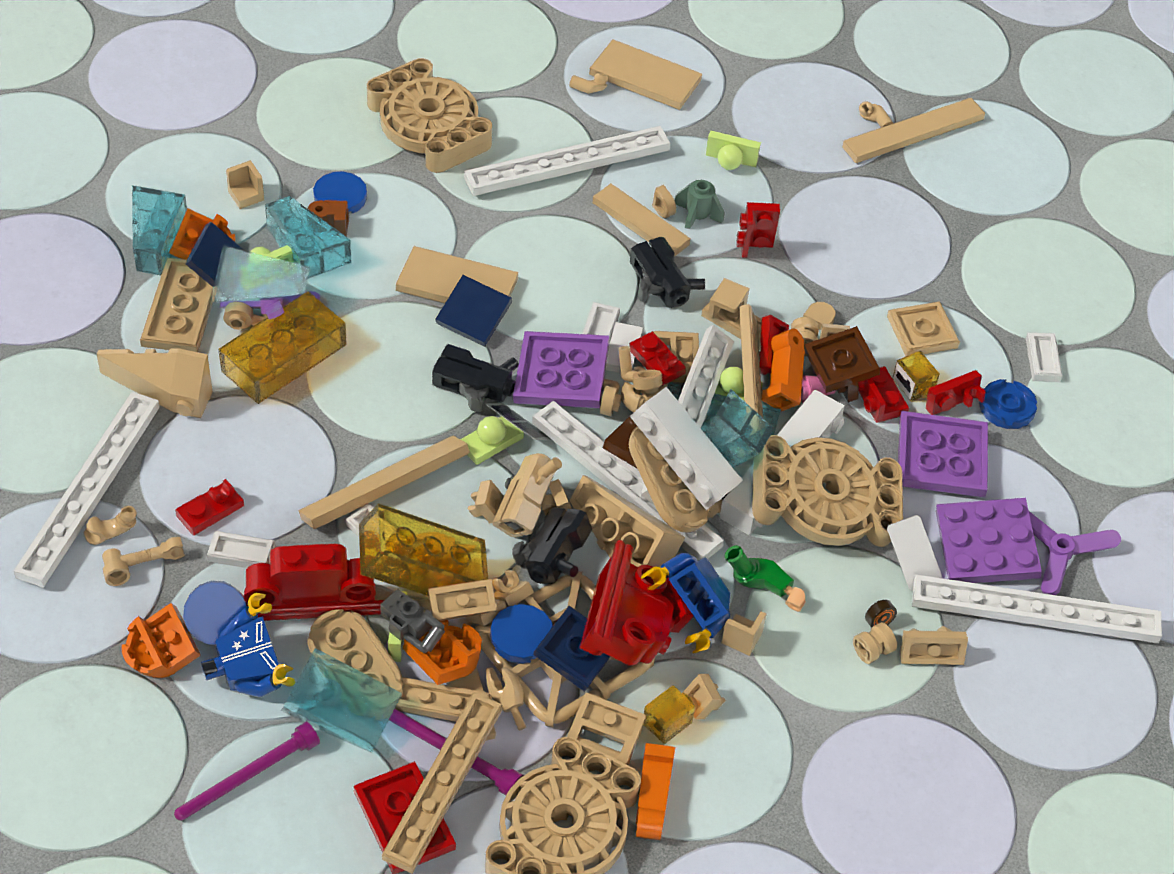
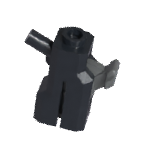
M664 237L649 240V244L645 241L631 248L630 264L641 279L638 288V298L642 302L647 300L648 294L659 296L668 308L682 306L689 300L690 290L705 289V279H686L675 264V252Z
M447 344L441 353V357L439 356L434 365L432 385L466 396L471 411H482L483 399L489 398L502 403L506 396L510 397L512 395L516 382L512 379V371L518 367L519 363L512 357L501 366H497L473 358L469 350Z
M553 507L550 509L531 542L524 545V542L521 541L514 545L512 555L516 565L519 566L525 562L531 580L540 584L555 583L561 572L570 577H575L579 569L576 565L568 562L574 550L583 547L592 531L587 513L580 509L568 508L567 511L565 508Z

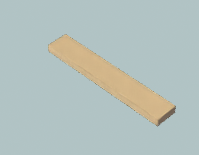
M968 98L843 140L842 148L855 163H859L984 120L985 112L972 98Z
M746 304L739 306L746 439L754 456L764 442V424L761 400L758 324L752 307Z
M454 435L298 510L301 520L313 529H317L470 453L468 444Z
M472 693L382 853V860L413 874L501 714L503 704L478 693Z

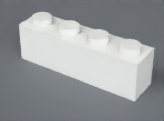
M667 387L646 401L630 415L638 428L706 510L743 481Z

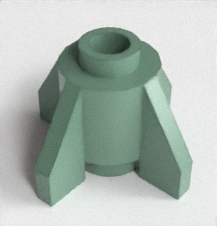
M695 180L675 195V204L688 211L685 228L690 229L696 219H705L709 214L710 219L719 223L724 221L725 212L715 193V187L711 182Z

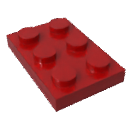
M415 761L353 786L354 794L382 853L424 780ZM444 818L418 865L456 850V842ZM387 862L392 874L405 871Z

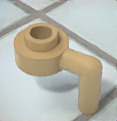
M243 302L229 303L225 307L223 316L224 322L237 330L248 328L250 325L268 329L271 327L273 320L268 319L266 314H262V316L253 314V309Z
M622 346L618 348L622 379L633 382L634 388L640 390L641 393L649 394L656 392L657 388L662 386V373L658 370L632 371L630 347Z
M604 379V392L600 406V414L612 416L613 411L619 412L622 395L618 394L620 385L617 381Z

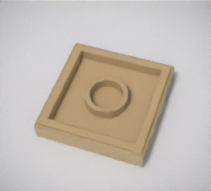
M940 301L888 310L887 318L906 357L958 348L960 341Z

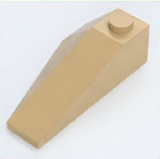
M170 348L168 353H157L155 349H146L145 353H134L130 349H104L97 352L99 370L103 375L138 394L158 400L159 405L174 413H179L183 416L202 417L213 392L208 354L180 348Z
M582 476L569 500L574 509H580L587 513L592 526V532L598 539L597 544L601 550H605L608 556L611 557L617 540H622L625 545L629 544L634 548L630 563L637 567L640 565H650L661 568L663 563L676 556L685 539L683 535L666 523L588 476Z

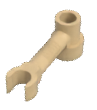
M172 537L166 542H162L160 546L126 555H121L120 550L115 548L106 550L102 554L104 562L103 574L106 583L111 586H119L126 583L130 578L129 566L160 558L176 560L184 557L181 538Z

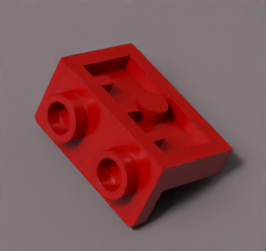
M747 202L745 213L740 214L739 226L742 231H737L736 246L741 248L743 258H747L749 247L773 248L780 215V204Z
M885 366L880 367V375L858 382V391L864 400L865 409L868 413H871L876 423L898 418L901 415V411H909L906 401Z

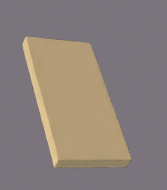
M614 39L611 40L592 64L589 75L595 76L596 73L606 74L608 76L607 82L678 110L681 109L702 79V73Z
M413 246L396 282V291L445 303L462 275H465L511 297L518 280V272Z
M167 257L140 339L141 347L164 350L180 348L198 352L217 290L185 264L187 260Z

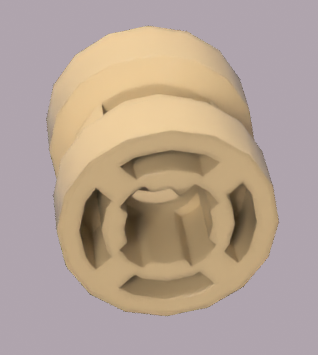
M800 317L791 323V329H797L803 336L804 344L818 340L819 325L814 319Z
M882 622L873 626L870 632L863 631L853 638L855 651L866 664L879 659L880 654L887 655L897 649V641L893 631Z

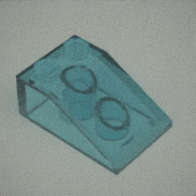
M315 648L311 652L281 711L302 722L308 721L312 727L372 753L402 693Z

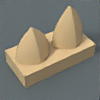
M492 579L428 589L431 612L438 621L497 611Z
M941 626L937 631H919L914 628L909 631L903 630L900 651L902 664L964 665L968 643L966 632L952 631L945 626Z

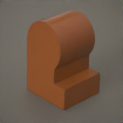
M320 200L314 201L308 206L309 226L312 231L317 233L335 231L336 237H347L349 224L348 201Z

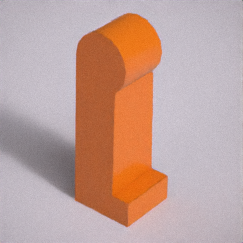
M794 328L772 338L771 347L774 353L769 388L762 390L761 400L780 412L798 406L801 403L805 349L803 336Z
M646 743L635 837L661 840L676 747Z

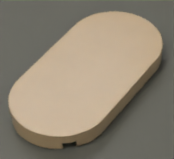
M636 427L629 438V450L659 515L670 527L677 531L690 533L698 530L706 524L711 507L706 510L644 433Z
M343 609L331 610L319 616L310 628L311 631L307 639L308 648L312 658L344 706L351 713L367 718L384 715L389 709H393L395 702L403 694L402 674L364 617L353 611L351 613L344 612ZM401 687L400 692L398 694H394L395 689Z

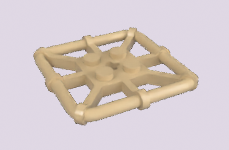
M578 571L575 577L564 575L558 578L555 583L548 584L535 591L517 605H531L542 610L538 605L539 603L571 586L568 606L570 605L576 610L580 587L592 600L596 585L588 577L582 575V572ZM567 608L550 617L553 626ZM492 621L485 626L478 625L475 627V630L482 639V651L501 674L502 668H508L517 675L522 684L524 703L539 720L545 722V726L553 727L554 724L564 722L577 714L584 695L556 711L561 683L567 680L565 677L538 658L532 659L530 663H520L512 667L506 659L499 656L491 642L490 630ZM655 658L649 664L639 662L604 683L597 675L590 685L593 690L588 693L605 700L609 699L611 693L643 675L649 668H652ZM538 667H541L553 681L547 709L521 679Z

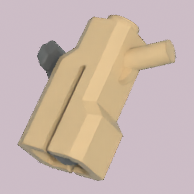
M540 453L525 456L518 473L506 479L505 488L507 491L493 520V526L511 537L532 534L541 514V504L554 474L562 467L561 460L557 457L550 459L548 456Z

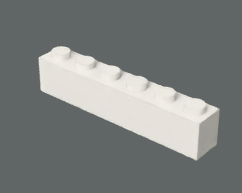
M814 390L777 435L785 439L790 447L805 439L816 437L830 438L832 433L837 434L844 424L845 419L842 418L845 405ZM754 463L742 476L741 479L743 481L723 499L719 517L749 536L756 527H763V524L755 520L752 512Z

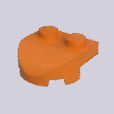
M188 208L183 216L169 254L187 260L205 225L209 222L214 223L233 241H235V234H231L227 227L228 221L222 216L216 214L212 220Z
M172 603L146 620L139 616L135 618L127 628L130 633L126 644H122L121 647L123 658L130 667L143 675L153 678L171 676L201 656L178 608Z
M448 620L440 621L444 624L445 633L431 652L422 653L405 639L403 650L437 685L463 678L471 674L476 668L482 644L480 634L468 624L464 623L462 628L450 626ZM426 632L419 640L422 642L429 632Z

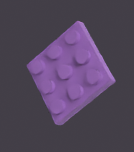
M525 331L513 393L514 403L548 405L554 401L559 406L600 408L610 344L609 335Z
M901 411L898 463L902 468V487L985 497L988 482V422Z
M1026 498L936 504V516L949 580L985 583L1041 578L1042 570Z

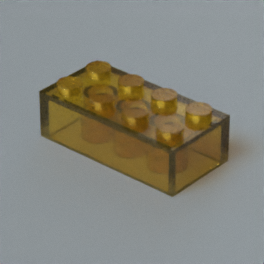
M309 291L285 305L282 315L273 319L265 318L218 349L221 372L257 404L347 345L345 322Z
M379 503L359 523L361 575L429 596L428 589L488 580L485 540Z

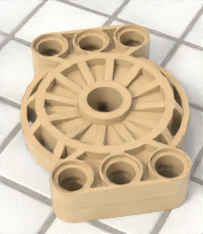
M418 58L368 81L367 106L374 112H380L382 131L397 146L408 151L425 153L426 168L434 173L444 172L491 148L492 122L487 118L478 117V105L474 96L461 84L449 79L433 77V64L428 59Z
M771 435L764 440L754 455L753 516L756 521L763 525H772L782 516L786 523L797 533L811 541L824 545L840 546L850 544L866 535L873 545L885 547L891 542L887 531L888 525L903 520L902 468L895 459L890 457L880 459L873 467L869 460L858 450L846 443L831 438L816 437L805 439L790 447L782 437Z
M562 737L558 739L553 745L551 765H545L530 771L518 779L508 791L501 807L499 823L501 840H496L487 847L485 873L604 874L618 860L626 843L628 826L626 808H630L637 803L641 784L640 774L633 767L575 738ZM562 756H569V757H572L573 759L565 760V759H562L561 757H562ZM596 770L601 772V774L595 775L590 773V771ZM626 785L629 786L631 789L625 790L621 789L619 786ZM569 815L573 816V826L569 828H561L554 824V822L559 820H567ZM506 818L511 822V827L507 830L505 825ZM619 818L621 820L622 830L616 825V821ZM615 846H616V848H615V849L612 851V853L609 855V853H610L612 847H615ZM496 859H504L507 861V863L499 865L493 861Z

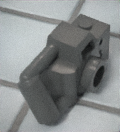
M399 589L380 604L381 616L389 621V632L400 641L405 639L422 653L431 652L445 633L444 624L434 618L429 610L423 608L417 601L411 599ZM430 630L425 639L421 642L419 639Z

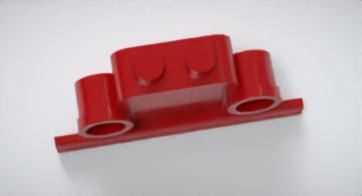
M617 540L612 556L598 576L580 648L597 656L605 653L627 665H636L639 662L649 664L658 653L662 655L666 653L672 640L668 635L675 624V619L672 618L674 606L667 597L661 595L667 587L668 581L666 579L656 589L648 590L649 587L654 585V581L649 576L641 579V576L653 568V566L640 565L637 567L631 564L634 548L629 544L625 545L622 540Z
M341 544L275 547L270 551V564L256 563L246 569L244 601L247 606L249 597L254 593L266 594L260 600V607L264 603L272 605L270 612L258 613V618L263 617L264 621L318 618L328 611L343 609L344 612L350 613L353 611L361 616L381 615L380 604L385 601L375 600L376 585L374 583L373 564L363 558L347 560V549Z

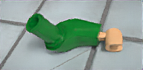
M738 545L727 549L725 559L733 567V577L737 582L748 588H765L780 597L787 594L789 596L785 602L786 605L797 612L801 611L806 602L804 591L797 587L792 588L794 580L774 561L763 558H748L744 550Z

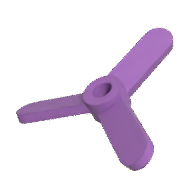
M307 291L286 296L260 298V301H221L220 308L225 309L231 302H243L252 309H261V314H266L268 319H273L282 315L285 309L319 303L320 294Z
M1029 511L1034 536L1049 547L1050 556L1041 584L1043 594L1057 595L1060 592L1068 560L1073 555L1112 549L1121 542V536L1116 530H1105L1076 536H1069L1063 533L1057 534Z

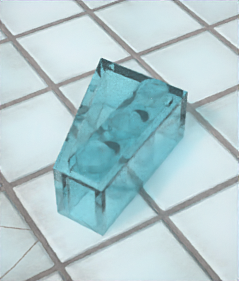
M132 185L133 253L136 271L162 275L167 257H172L169 251L187 210L185 194Z
M288 196L265 204L267 229L280 248L288 245L292 249L295 272L301 281L352 263L351 240L294 198Z
M223 245L211 301L216 303L304 295L310 266Z
M731 389L706 429L705 434L732 468H735L761 453L774 428Z

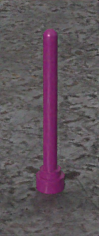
M389 709L386 713L387 719L439 750L443 747L447 738L396 709ZM478 756L471 766L472 769L495 781V786L505 796L517 780L524 776L514 769L508 770L504 768L501 770Z
M308 721L302 723L295 728V732L291 734V739L178 807L174 812L175 818L179 821L185 820L296 750H311L320 744L316 731Z

